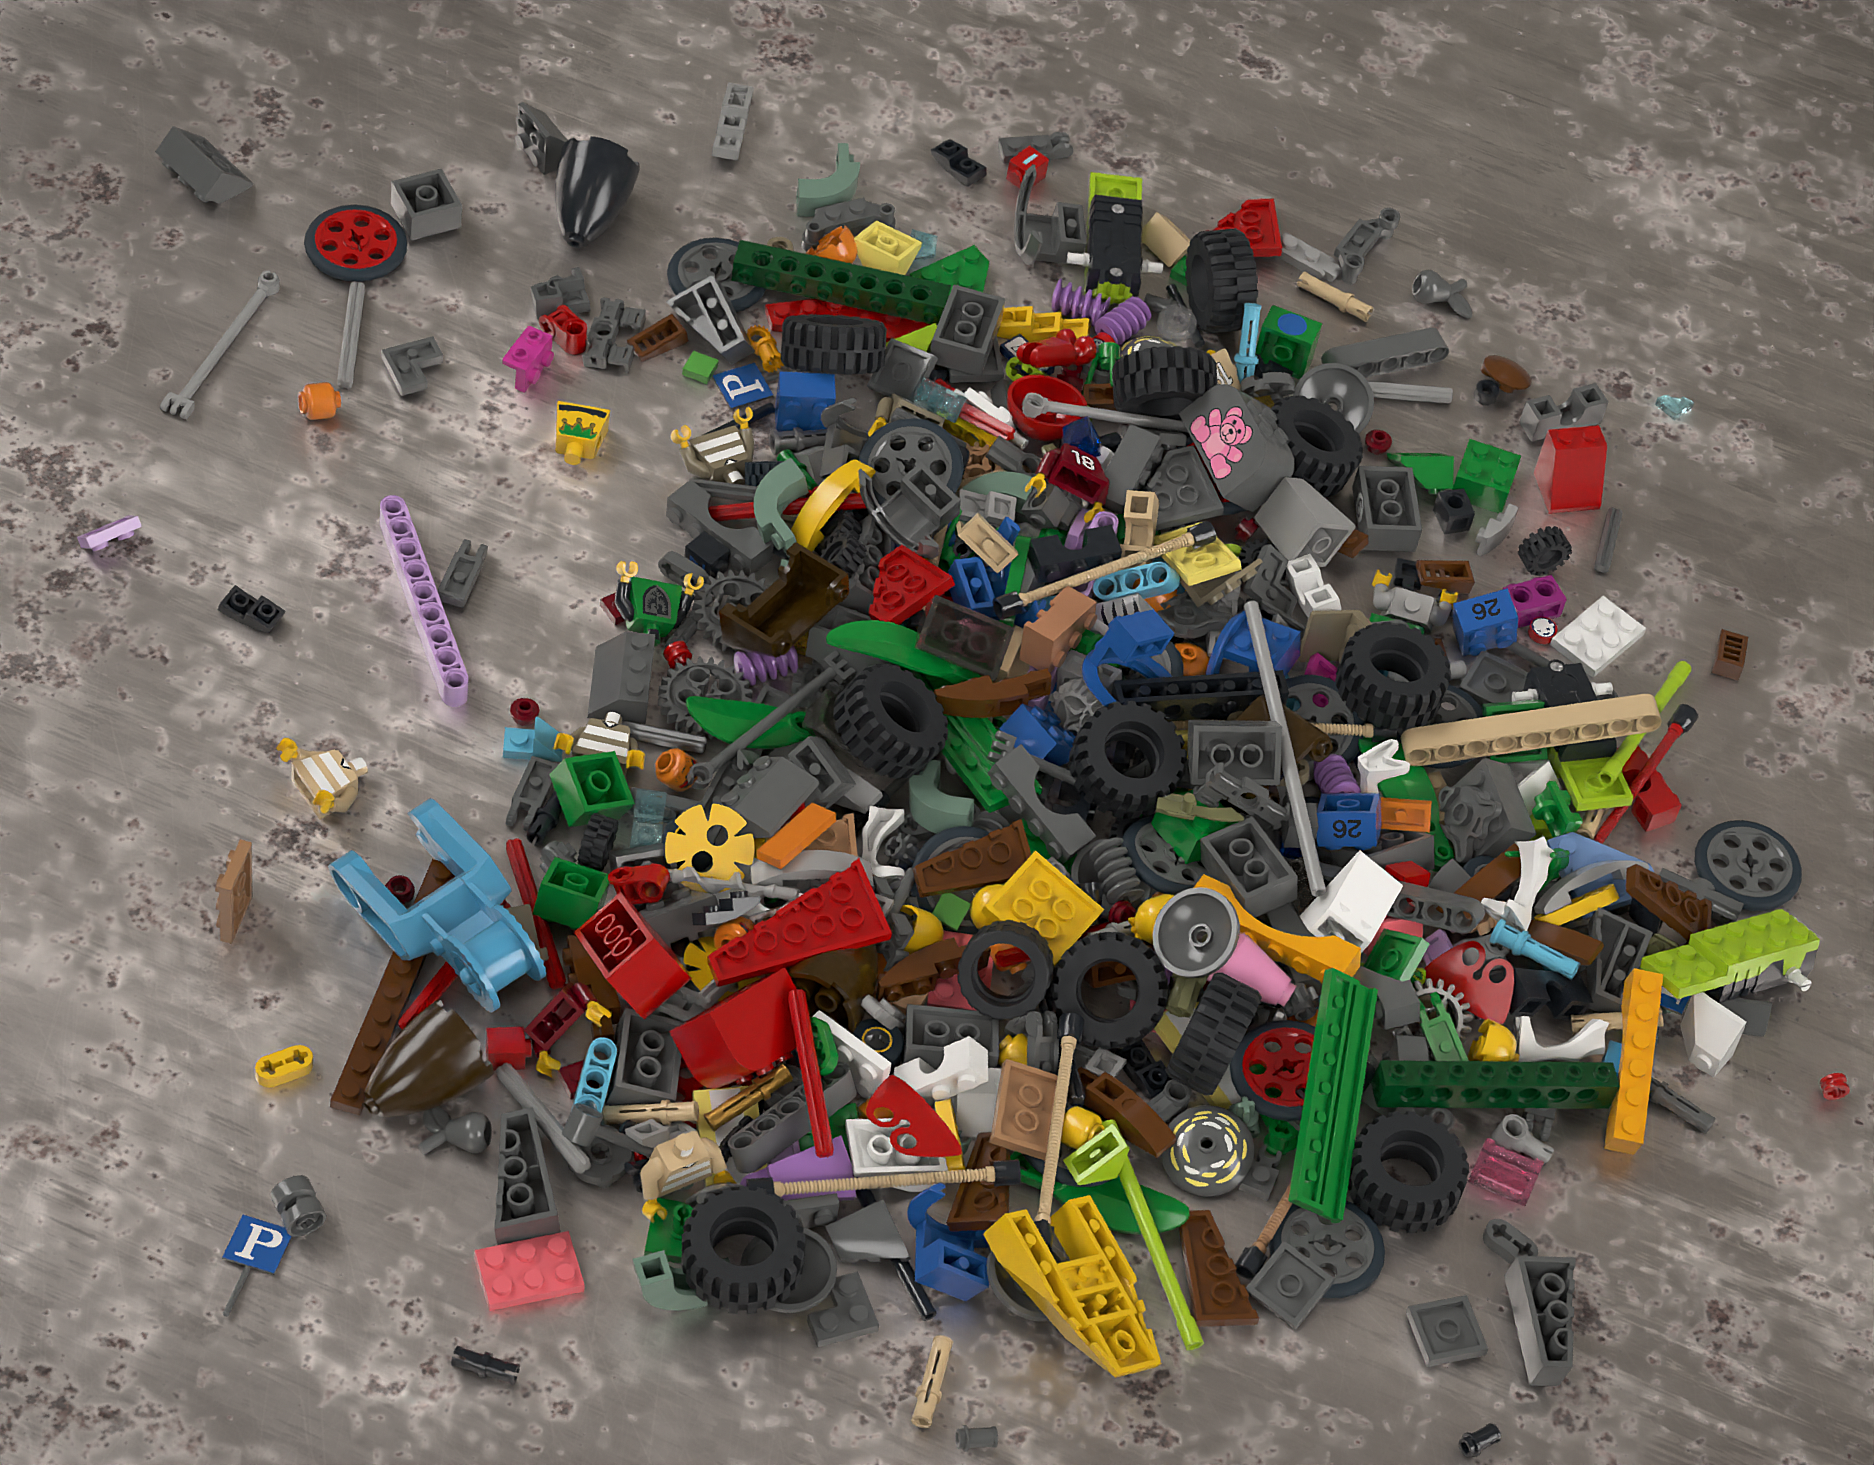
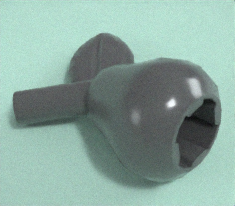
M1429 269L1421 271L1416 276L1412 292L1418 302L1429 304L1447 301L1450 307L1459 315L1468 319L1472 317V309L1462 295L1458 294V292L1468 286L1465 279L1462 278L1450 285L1437 272Z
M439 1107L426 1110L423 1113L424 1125L433 1133L432 1136L418 1144L423 1155H426L446 1141L470 1153L485 1151L491 1142V1122L483 1113L471 1112L456 1119H451L448 1112Z

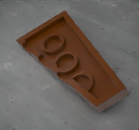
M1022 819L1013 822L1010 826L1001 830L999 828L992 831L987 836L976 841L967 842L958 849L951 852L947 851L915 865L913 874L919 897L1006 883L1031 856Z
M1638 864L1627 868L1626 892L1644 905L1648 911L1659 917L1668 927L1680 934L1688 943L1691 934L1711 929L1712 901L1706 898L1699 900L1696 893L1690 890L1683 892L1678 889V884L1672 881L1665 883L1660 875Z
M991 1132L978 1133L966 1170L983 1169L986 1166H992L993 1161L1010 1160V1149L989 1143ZM971 1180L970 1182L962 1181L946 1222L950 1232L988 1230L1004 1214L1009 1213L1010 1186L994 1187V1182L974 1180V1182Z
M1189 1210L1190 1216L1184 1224L1179 1226V1233L1193 1317L1197 1326L1257 1325L1260 1318L1256 1309H1252L1248 1300L1249 1294L1245 1285H1241L1236 1274L1237 1268L1233 1259L1229 1258L1224 1248L1225 1242L1210 1210Z

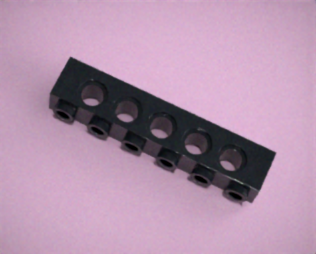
M1277 670L1274 672L1282 704L1286 706L1289 690L1283 670ZM1260 672L1114 680L1111 696L1116 701H1119L1121 705L1125 701H1135L1137 706H1141L1143 703L1152 706L1150 710L1156 713L1160 710L1166 715L1164 719L1167 722L1228 718L1234 712H1244L1259 696L1265 695Z

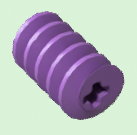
M1059 279L1052 296V312H1058L1062 307L1063 316L1069 315L1072 311V319H1078L1080 316L1081 318L1091 319L1092 326L1095 327L1097 319L1107 313L1111 297L1103 303L1101 293L1095 299H1092V290L1089 289L1085 295H1082V286H1079L1073 292L1071 282L1063 288L1062 279Z
M1132 296L1103 317L1097 319L1094 327L1095 335L1100 332L1107 333L1114 339L1116 344L1121 345L1125 340L1130 339L1132 335L1137 334L1139 330L1146 327V322L1152 317L1150 309L1142 299Z
M794 645L787 654L777 658L738 651L734 654V666L736 673L743 672V680H749V684L753 686L756 684V676H758L762 683L766 682V673L773 680L777 678V670H779L782 676H787V667L790 668L792 673H797L798 656Z
M1330 754L1322 762L1314 761V780L1321 794L1361 793L1356 779L1350 771L1346 760L1341 755Z

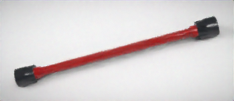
M1680 704L1668 721V732L1629 786L1633 800L1675 740L1685 732L1688 733L1697 721L1698 713L1691 706ZM1629 806L1615 807L1592 840L1603 844ZM1559 875V877L1556 879V881H1559L1560 879H1562L1560 875Z

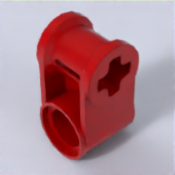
M566 305L558 306L556 311L550 315L539 317L538 321L541 330L552 335V340L566 353L578 355L586 350L587 324L577 317Z
M654 863L635 867H620L608 875V881L614 886L616 895L621 892L632 905L658 902L662 898L670 880L668 869L663 865Z

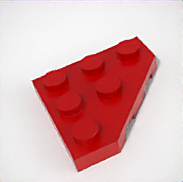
M1274 198L1249 199L1241 204L1240 210L1236 213L1230 212L1218 221V226L1213 229H1237L1243 232L1250 242V247L1253 249V257L1282 256V244Z
M900 545L879 561L878 568L880 572L879 577L875 579L873 589L874 600L873 604L869 607L871 620L886 621L900 625V623L955 586L953 577L904 545Z

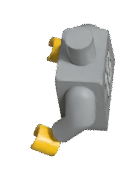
M1380 570L1376 571L1372 581V586L1374 587L1373 603L1377 609L1382 610L1380 614L1382 616L1423 627L1425 632L1431 633L1433 625H1444L1453 609V603H1457L1458 592L1449 594L1446 593L1447 589L1442 590L1439 605L1434 597L1395 587L1388 591L1392 574L1388 573L1385 576L1380 573Z

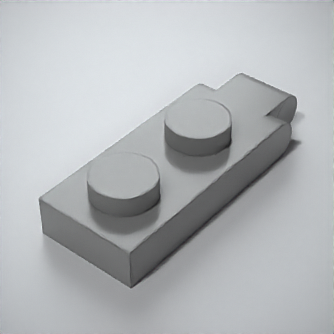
M1287 232L1280 236L1282 256L1276 257L1303 272L1306 271L1319 280L1324 278L1332 282L1341 273V267L1335 264V260L1331 256Z
M870 995L862 1000L861 1006L872 1017L890 1030L897 1026L904 1035L905 1023L902 1020L906 1016L896 1006L891 1005L884 998L879 1002Z

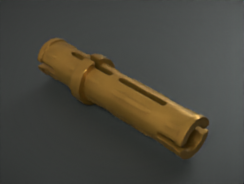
M782 1063L762 1078L756 1077L753 1079V1084L729 1098L709 1113L704 1114V1118L715 1132L718 1128L742 1114L762 1099L766 1101L771 1098V1093L788 1082L793 1081V1077Z

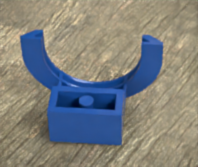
M1005 517L997 532L1013 546L1020 532V527L1009 517ZM980 556L954 560L947 573L953 577L955 586L950 588L949 591L958 617L972 615L975 617V620L982 622L1000 621L993 609V599L1005 594L1011 562L997 574L990 566L984 567ZM1042 599L1039 605L1037 600H1035L1028 611L1023 607L1022 613L1016 614L1014 624L1024 628V624L1027 621L1031 623L1039 619L1036 617L1037 613L1046 607L1045 599Z
M1154 609L1144 612L1138 611L1126 616H1117L1109 623L1108 631L1096 643L1095 649L1088 653L1082 664V675L1086 685L1099 702L1107 708L1110 703L1116 702V700L1101 683L1097 667L1106 663H1114L1129 667L1146 678L1172 677L1163 666L1150 657L1162 654L1175 633Z
M1245 610L1233 616L1221 631L1212 650L1206 675L1219 674L1223 658L1248 666L1249 672H1259ZM1262 618L1274 671L1283 670L1286 676L1300 657V631Z
M938 1183L914 1197L907 1208L908 1220L916 1230L915 1282L966 1302L989 1287L987 1276L988 1258L974 1253V1248H990L983 1235L987 1230L950 1232L947 1225L934 1220L927 1213V1210L932 1204L945 1196V1193L941 1192L945 1188V1184Z

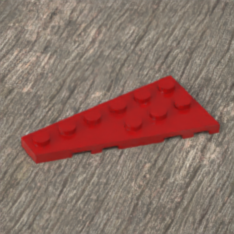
M817 299L765 305V314L771 331L781 333L782 323L787 317L809 314L841 315L880 321L887 330L886 342H889L891 338L896 339L932 325Z
M858 858L843 872L835 873L829 877V881L818 888H812L776 911V914L765 922L762 920L754 925L753 930L742 937L734 938L709 954L707 963L717 987L775 972L784 967L789 968L808 957L824 952L850 948L858 949L890 940L892 932L861 860Z

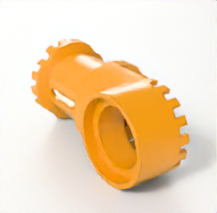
M750 326V329H747V336L755 350L754 353L760 356L763 361V369L768 373L770 371L773 373L774 370L778 371L777 368L780 369L784 365L781 361V353H779L776 347L777 342L775 338L772 337L768 328L765 329V326ZM753 336L763 337L757 342L751 339Z

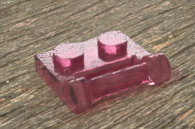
M1487 1137L1468 1182L1525 1207L1544 1162L1536 1158L1533 1161L1496 1145L1495 1140Z

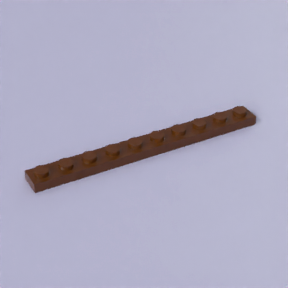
M432 859L413 905L455 877L441 861ZM393 951L330 1099L331 1108L361 1115L364 1107L363 1101L366 1099L364 1091L379 1059L391 1043L398 1026V1021L404 1012L427 955L411 960H402Z

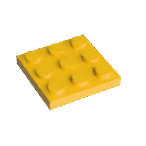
M1035 851L984 906L981 912L992 922L1013 920L1026 923L1027 926L1035 928L1048 942L1049 949L1052 950V959L1055 966L1060 961V957L1064 952L1078 941L1105 909Z

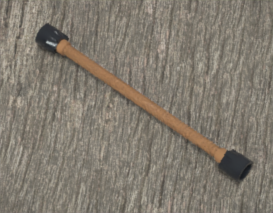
M1369 1062L1366 1065L1363 1085L1364 1092L1371 1083L1376 1071ZM1290 1185L1257 1241L1253 1242L1251 1247H1245L1235 1263L1236 1273L1247 1280H1253L1264 1266L1268 1258L1265 1255L1267 1246L1285 1218L1290 1206H1292V1203L1288 1202Z

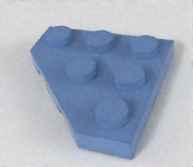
M1575 832L1546 841L1551 849L1561 848L1570 852L1568 866L1566 869L1559 871L1561 878L1579 868L1602 861L1630 860L1645 862ZM1648 863L1650 867L1648 870L1654 872L1652 866ZM1611 873L1570 891V895L1574 899L1599 887L1614 884L1620 898L1601 908L1606 911L1631 904L1632 899L1626 892V879H1613ZM1596 910L1583 915L1582 918L1592 917Z

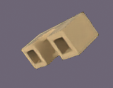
M1127 490L1124 509L1126 531L1124 544H1120L1122 549L1121 558L1154 546L1159 500L1155 492ZM1152 559L1146 560L1145 562L1124 569L1152 563Z

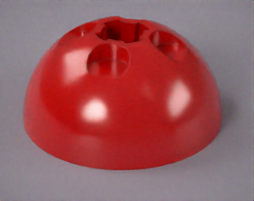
M1028 375L1016 379L1008 388L1007 409L1012 415V422L1023 434L1032 439L1056 441L1065 438L1073 433L1085 418L1051 412L1041 413L1035 418L1024 415L1022 402L1026 394L1031 392L1037 393L1043 398H1048V401L1087 407V402L1080 391L1061 379L1046 375Z

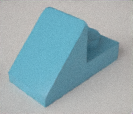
M537 716L535 718V730L505 727L503 758L530 760L532 756L551 762H561L563 750L553 749L556 736L560 732Z

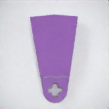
M838 1136L832 1139L834 1151L831 1157H817L814 1146L746 1175L740 1182V1185L746 1186V1179L773 1177V1182L781 1181L784 1184L785 1182L788 1184L792 1182L793 1184V1182L797 1183L798 1181L800 1183L804 1181L805 1183V1181L854 1179L852 1164L842 1136ZM853 1189L849 1191L837 1190L836 1192L834 1190L830 1192L829 1190V1192L821 1191V1193L817 1191V1193L809 1192L808 1194L805 1192L804 1194L797 1193L796 1195L793 1193L792 1195H782L781 1198L785 1201L837 1193L839 1201H848L856 1198V1191Z

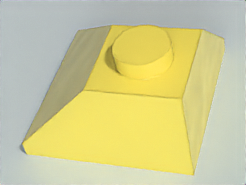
M877 220L853 238L857 246V255L863 266L906 275L923 243Z

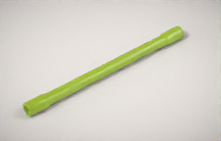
M1679 661L1668 674L1667 680L1655 695L1659 714L1678 687L1684 683L1691 673V666L1687 662ZM1646 733L1626 736L1612 758L1606 762L1599 772L1597 779L1600 784L1611 786L1621 773L1623 766Z
M1113 1119L1102 1122L1104 1130L1111 1124H1115L1118 1128L1116 1121ZM1127 1155L1119 1172V1178L1176 1318V1325L1185 1348L1188 1351L1195 1350L1201 1347L1204 1341L1196 1321L1189 1311Z

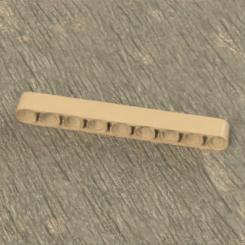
M1638 694L1415 727L1404 731L1400 739L1406 762L1410 763L1411 766H1424L1647 733L1658 729L1662 721L1655 697L1650 694Z

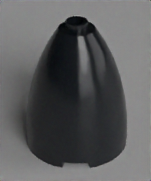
M591 136L589 141H577L573 137L563 145L556 174L555 204L563 238L573 248H582L589 245L611 226L626 205L640 171L639 162H634L627 155L628 150L613 141Z

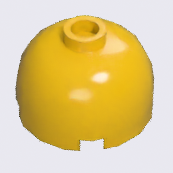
M1486 1019L1478 1029V1032L1482 1033L1477 1041H1472L1467 1055L1468 1060L1518 1062L1520 1054L1515 1053L1517 1043L1514 1035L1502 1024Z

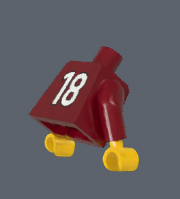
M1064 443L1061 449L1055 448L1044 454L1035 472L1037 476L1033 477L1025 486L1026 493L1031 486H1034L1037 489L1035 496L1037 498L1046 488L1044 479H1047L1049 483L1094 504V507L1084 514V521L1088 523L1097 513L1105 511L1102 506L1106 504L1110 481L1096 457L1080 450L1078 447Z
M568 982L524 1029L531 1039L536 1057L539 1058L536 1070L548 1077H552V1069L558 1071L561 1067L560 1061L549 1056L551 1054L550 1047L585 1011L586 1017L599 1027L602 1026L600 1019L603 1015L608 1018L611 1017V1012L598 1003L597 998L585 983L577 982L573 985Z

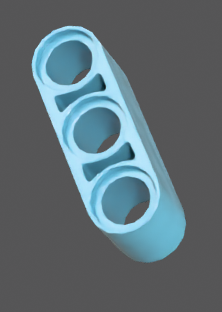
M1154 562L1102 576L1095 580L1093 591L1104 602L1139 593L1143 599L1175 591L1180 583V577L1176 570L1166 563ZM1167 572L1166 579L1159 583L1160 576ZM1140 578L1139 586L1133 589V583ZM1114 584L1112 593L1106 595L1108 587Z
M600 1037L592 1041L584 1060L573 1106L575 1103H580L592 1107L600 1113L602 1112L617 1055V1048L612 1040ZM602 1052L608 1059L599 1060L595 1057L594 1053ZM594 1080L600 1084V1088H591L586 1081Z

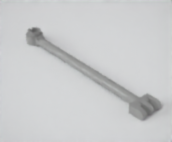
M264 271L258 277V287L255 294L179 395L169 392L162 401L160 410L167 412L171 407L170 414L177 416L181 411L180 418L185 420L189 418L195 409V402L190 400L263 300L270 295L278 293L280 279L275 272Z
M1032 392L1026 394L1022 402L1023 413L1030 418H1035L1041 413L1051 412L1189 433L1183 421L1053 402Z

